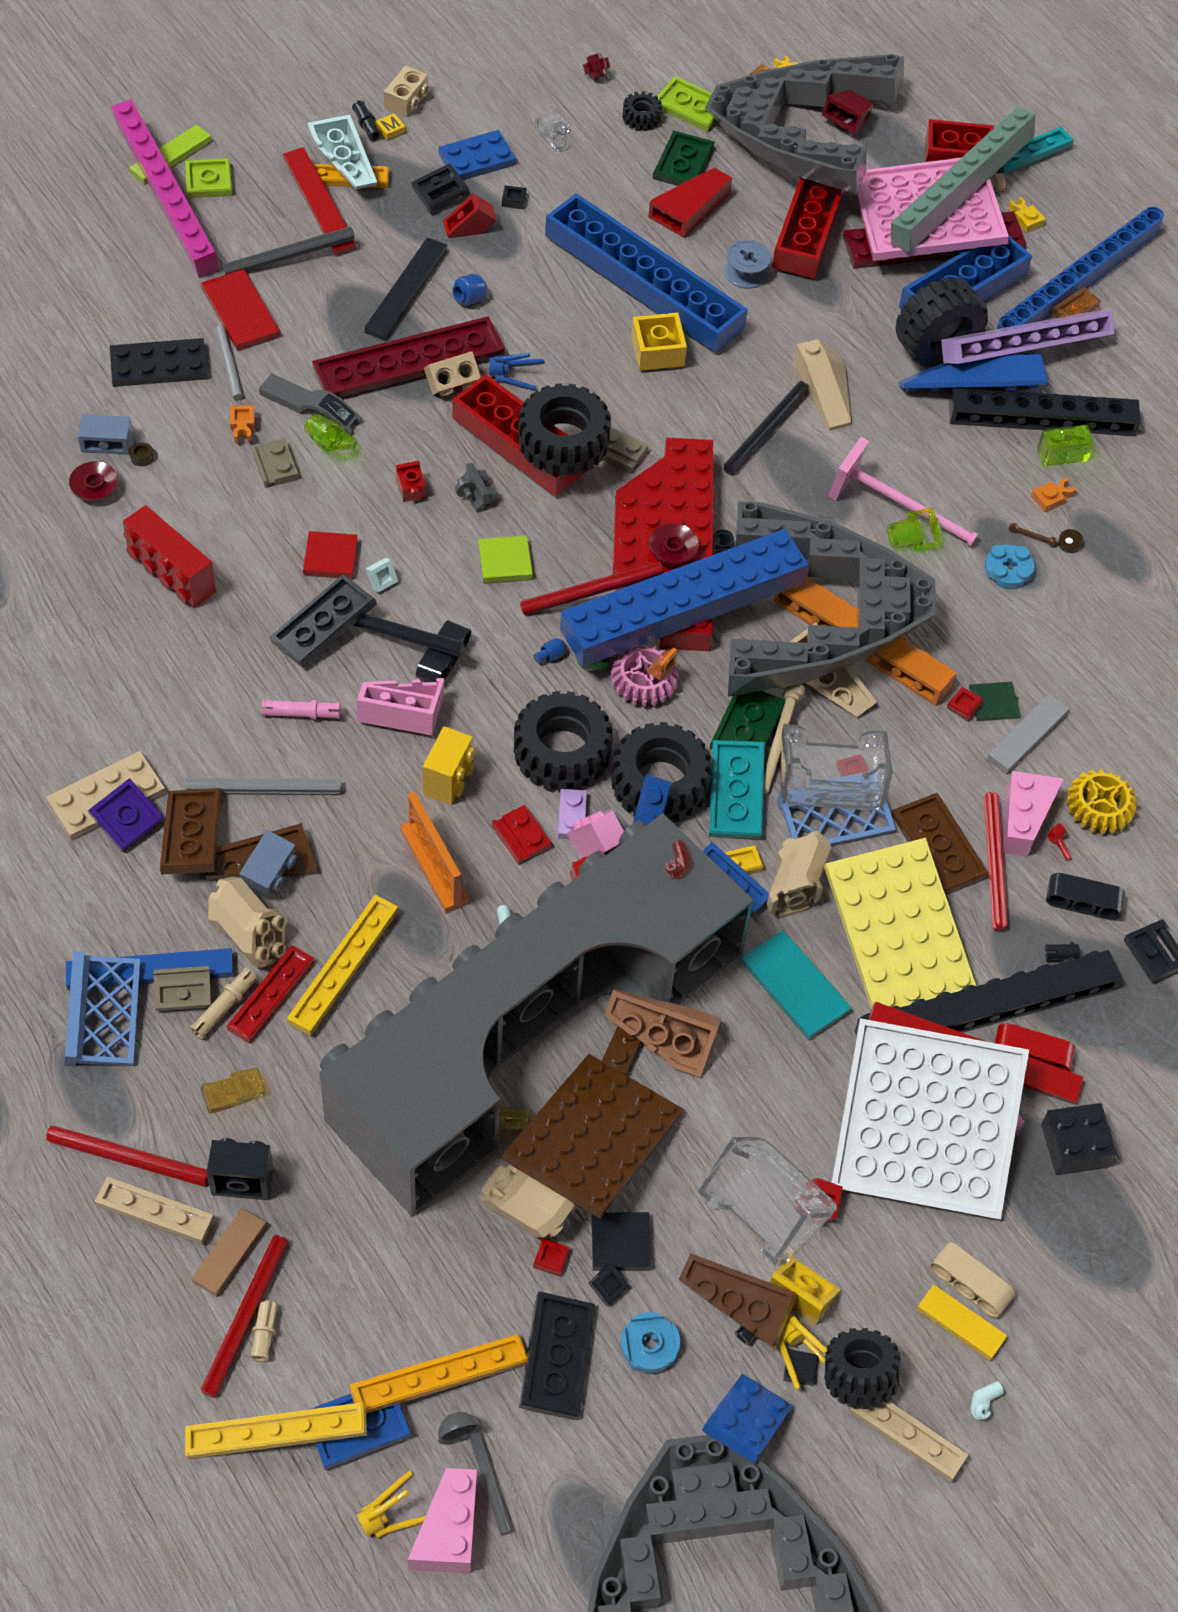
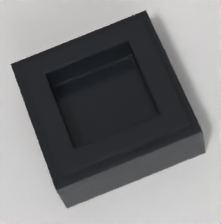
M505 185L501 207L524 209L527 188Z
M607 1264L588 1282L605 1306L612 1304L629 1287L613 1264Z
M788 1349L787 1351L799 1384L812 1386L817 1354ZM785 1365L783 1381L792 1382Z

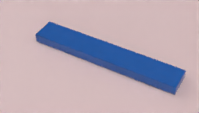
M232 948L119 957L140 959L139 984L154 983L153 970L209 966L210 978L233 977ZM66 961L67 990H70L72 961ZM89 964V973L96 980L107 972L101 964ZM121 966L115 972L125 982L133 975L134 967ZM111 975L100 983L103 987L120 986ZM88 979V986H90L92 982Z

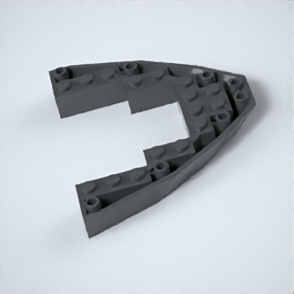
M888 54L821 59L761 71L716 85L705 109L729 135L759 157L795 176L857 194L866 173L867 147L857 144L843 145L835 142L822 143L806 140V129L796 126L781 127L775 125L785 103L824 107L829 95L846 90H851L870 100L895 102L904 80V57Z
M738 501L736 547L786 529L804 558L808 560V577L857 579V628L808 625L807 643L731 639L728 697L806 683L864 660L909 634L936 615L935 579L892 550L837 523L763 502Z
M701 1435L666 1440L627 1499L594 1573L587 1612H631L658 1608L661 1597L652 1545L768 1529L770 1531L780 1591L811 1587L815 1612H878L840 1541L782 1477L759 1458L753 1464L711 1436Z

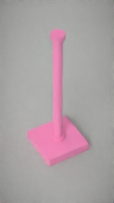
M860 437L839 467L828 497L836 501L849 481L857 479L965 540L968 546H972L978 535L977 533H970L861 471L859 465L869 441Z

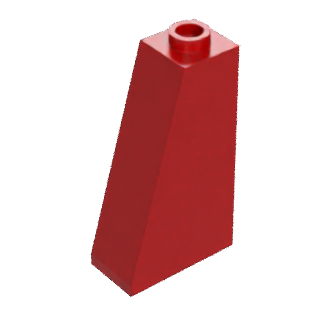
M714 167L653 198L649 204L648 218L685 238L730 195L732 177Z

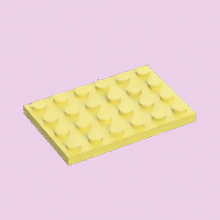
M926 838L837 860L824 865L871 1010L875 1002L890 1007H903L910 1005L918 999L929 1000L936 998V996L943 992L954 993L961 991L969 985L976 986Z

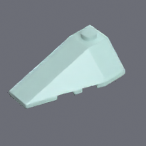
M350 115L308 123L314 143L355 189L377 185V180Z

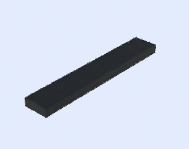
M428 237L425 239L364 327L365 333L382 340L387 339L447 252V244Z

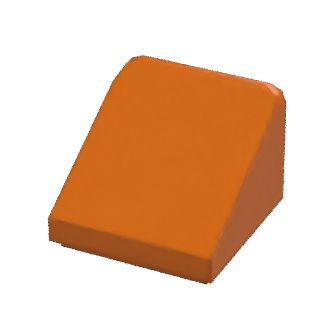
M672 648L660 654L647 668L646 672L660 681L663 680L676 664L677 649Z

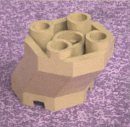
M819 831L811 832L807 836L797 839L789 838L781 844L782 849L778 851L776 859L778 872L767 901L771 914L775 915L777 911L779 916L786 917L805 911L809 908L807 903L813 899L814 903L820 900L823 890L820 879L824 871V865L829 858L831 845L828 838L822 836Z
M228 877L220 879L216 886H220L217 893L212 892L209 897L208 920L211 924L218 927L216 928L218 933L229 936L253 966L264 967L275 964L277 959H281L286 952V918L283 915H279L276 910L267 909L242 878Z
M502 1164L494 1170L484 1184L482 1192L486 1196H481L480 1199L488 1208L525 1229L531 1236L542 1238L548 1234L552 1237L557 1235L564 1226L563 1221L578 1207L575 1203L515 1167L508 1165L505 1168Z

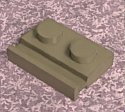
M611 428L610 444L607 454L603 457V461L631 474L634 467H637L648 452L649 445Z
M285 438L262 443L260 447L251 446L252 454L265 488L269 484L275 483V485L299 480L298 472Z
M209 966L153 970L156 1011L209 1008L211 1006Z

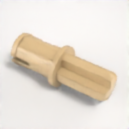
M266 1300L260 1303L257 1323L252 1328L254 1339L249 1356L251 1360L257 1362H267L269 1360L271 1340L276 1335L274 1323L277 1304L275 1302Z

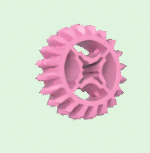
M645 643L643 648L637 646L633 650L624 651V654L619 653L617 660H614L611 670L613 689H616L617 696H623L624 702L632 700L633 706L637 703H642L643 708H645L647 703L655 707L657 701L664 704L666 698H671L673 691L677 689V681H679L677 663L660 683L657 678L646 672L660 654L666 652L665 649L657 651L656 645L653 648H648Z

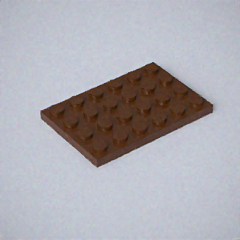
M588 1054L504 1151L502 1160L601 1219L679 1120L684 1109Z

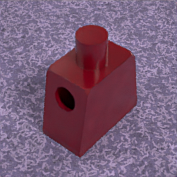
M846 90L827 97L822 116L856 134L868 122L874 104L870 99H866L851 90Z

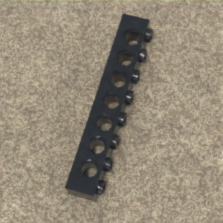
M953 387L949 400L950 424L1136 436L1141 422L1139 400Z

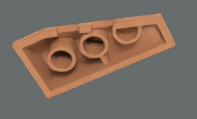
M613 989L604 1015L629 1035H634L646 1044L649 1050L655 1051L667 1060V1063L673 1068L700 1078L721 1020L720 1017L694 1008Z

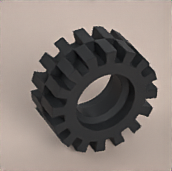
M638 91L634 92V96L629 94L628 98L626 97L623 102L622 118L625 125L629 124L631 129L636 127V131H639L640 128H643V131H647V128L653 130L654 126L657 127L661 122L662 102L658 100V96L652 97L653 93L650 92L646 95L645 91H642L641 94Z

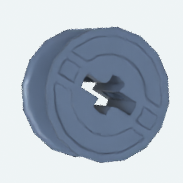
M753 240L737 241L728 248L726 255L728 263L725 265L724 273L730 283L740 288L751 289L757 288L766 282L769 275L767 267L771 262V254L768 248Z

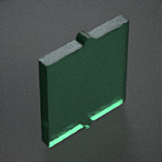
M1012 681L969 685V691L983 698V704L975 712L977 722L1020 718L1019 697L1015 695Z

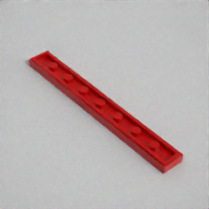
M879 1002L873 1004L869 1017L871 1021L984 1041ZM1028 1057L1023 1086L1075 1104L1077 1103L1084 1077Z

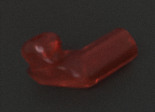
M678 840L672 844L675 859L671 863L667 862L665 867L669 876L674 878L681 877L691 865V859L683 840Z

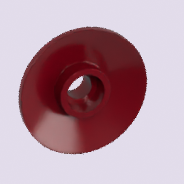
M90 461L79 465L72 471L69 477V486L72 493L78 498L87 501H98L107 498L116 490L118 475L109 464L100 461Z
M669 523L659 526L652 532L649 539V547L652 554L658 560L667 564H683L695 557L699 548V540L697 535L687 526Z

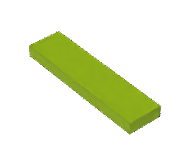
M196 124L160 147L159 150L170 169L212 141L211 135ZM135 163L129 167L130 174L145 185L147 181L139 165Z

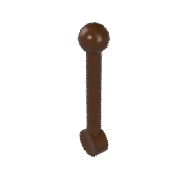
M1011 523L1009 526V531L1012 533L1020 532L1048 542L1050 546H1056L1058 542L1055 537L1048 538L1020 528L1016 523Z

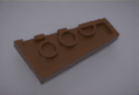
M302 823L272 831V833L295 844L297 859L290 870L286 868L282 876L317 874V868ZM264 834L217 847L215 872H204L206 880L228 877L240 878L239 873Z
M691 1253L679 1278V1281L768 1346L774 1350L776 1349L797 1298V1294L794 1291Z

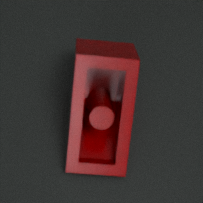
M473 193L443 220L447 237L457 238L482 234L497 219L493 205Z

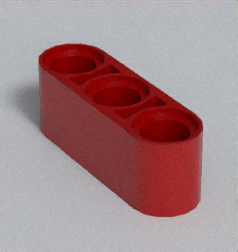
M1002 1023L998 1026L994 1040L995 1044L1028 1049V1057L1069 1072L1071 1071L1076 1046L1070 1041L1009 1023Z

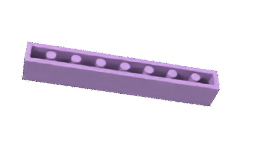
M1093 311L942 339L943 362L960 364L1114 334L1113 312Z

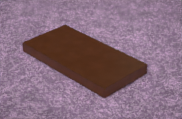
M221 788L168 791L160 860L161 875L215 872L222 802Z
M938 793L892 810L891 816L908 842L926 838L945 896L988 879V871Z

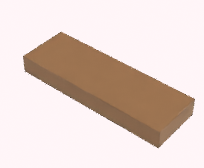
M241 1208L191 1278L192 1283L217 1297L265 1229L266 1222Z

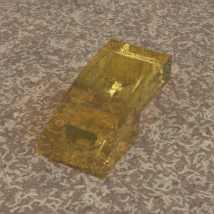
M258 1067L233 1072L230 1074L229 1079L202 1084L201 1093L208 1113L211 1114L256 1099L264 1095L266 1089Z
M500 1107L499 1129H524L528 1125V1108Z

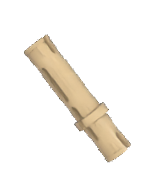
M244 968L231 984H226L223 988L224 992L189 1027L194 1035L198 1032L197 1037L203 1039L235 1003H239L243 999L242 995L258 980L253 972L249 974L250 969Z

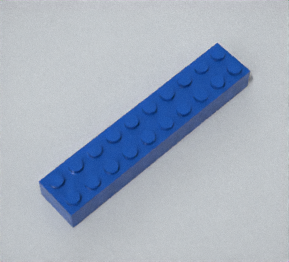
M575 193L546 216V237L658 314L678 313L682 330L713 352H718L745 329L748 313L746 307L579 194Z
M786 529L563 610L561 611L560 630L579 663L584 667L806 583L809 564Z

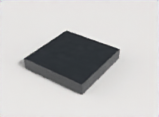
M605 1212L601 1219L591 1214L592 1271H601L607 1264H613L618 1271L651 1270L649 1212Z

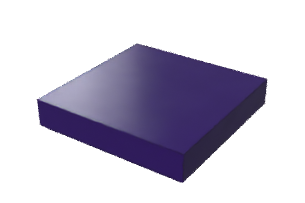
M130 778L88 810L91 817L122 852L164 820L162 814Z

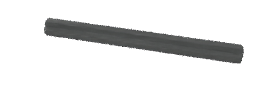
M347 227L223 264V271L225 275L244 269L246 272L354 240V232L351 227Z

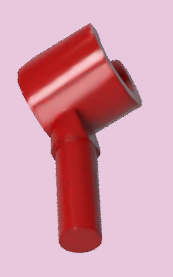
M1058 823L1049 831L1048 839L1050 842L1057 844L1065 860L1068 861L1072 857L1062 839L1067 835V831L1062 824Z

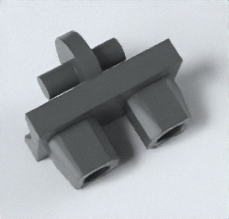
M467 463L465 474L457 480L458 484L455 486V492L459 497L470 499L476 512L483 511L486 504L495 503L498 492L495 487H486L489 480L486 470H477L473 463Z

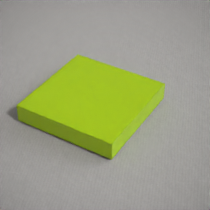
M230 158L185 161L187 198L232 196Z
M527 535L478 539L483 583L532 580L533 574Z

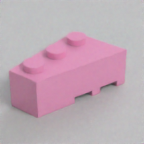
M436 678V682L420 683V679L412 680V683L396 684V680L363 682L357 698V721L432 735L444 699V678Z
M1012 771L1006 787L1002 840L1003 853L1028 857L1042 825L1056 800L1064 779Z
M609 809L605 812L600 810L573 823L574 829L566 834L581 859L589 857L596 851L606 852L618 845L624 830L613 810Z
M445 1469L409 1555L408 1570L471 1573L477 1470Z

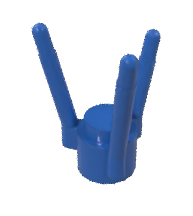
M530 353L490 357L489 374L490 376H495L496 382H506L536 390L534 385L504 377V375L509 374V366L544 363V359L518 360L529 358L531 356Z

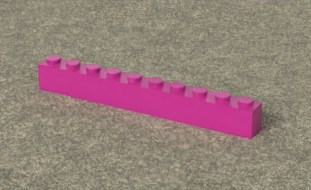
M132 99L111 106L121 135L145 176L149 187L198 278L220 270L212 245Z

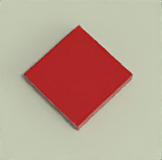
M309 531L303 575L339 578L344 574L349 579H353L358 535Z

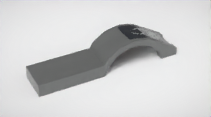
M272 373L259 388V395L301 414L305 409H315L331 419L340 433L349 437L352 435V429L349 428L352 423L361 424L362 417L335 394L325 390H314L311 392Z

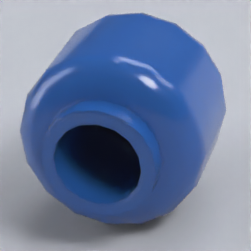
M468 274L459 277L452 288L455 300L463 306L482 302L487 292V284L478 274Z

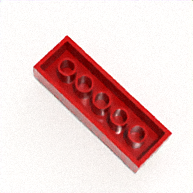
M800 177L774 250L772 268L816 278L845 193L844 190Z
M487 374L483 375L452 399V418L555 497L586 473L583 470L581 474L575 476L573 474L560 476L558 473L551 475L547 474L544 469L540 471L535 468L533 462L530 464L524 458V454L521 453L518 442L519 412L524 402ZM555 425L546 428L554 434L568 436Z

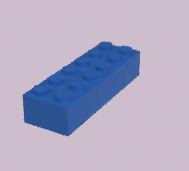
M1010 236L1008 244L967 249L902 289L899 308L901 309L903 305H906L908 299L918 293L917 290L928 286V283L932 281L938 282L941 278L950 279V277L967 281L981 300L985 301L1026 276L1032 255Z

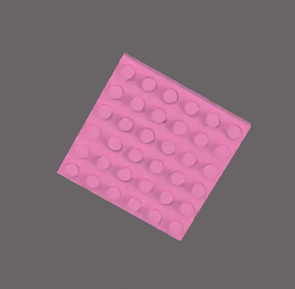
M961 158L866 170L856 198L873 261L1008 244L1009 236L990 178L911 252H907L891 245V222Z

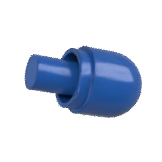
M559 638L544 643L540 648L541 651L533 655L534 660L537 663L544 660L553 662L563 657L567 651L566 643Z

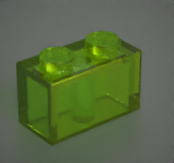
M1088 425L1042 430L1037 451L1043 467L1085 462L1089 460L1094 440Z

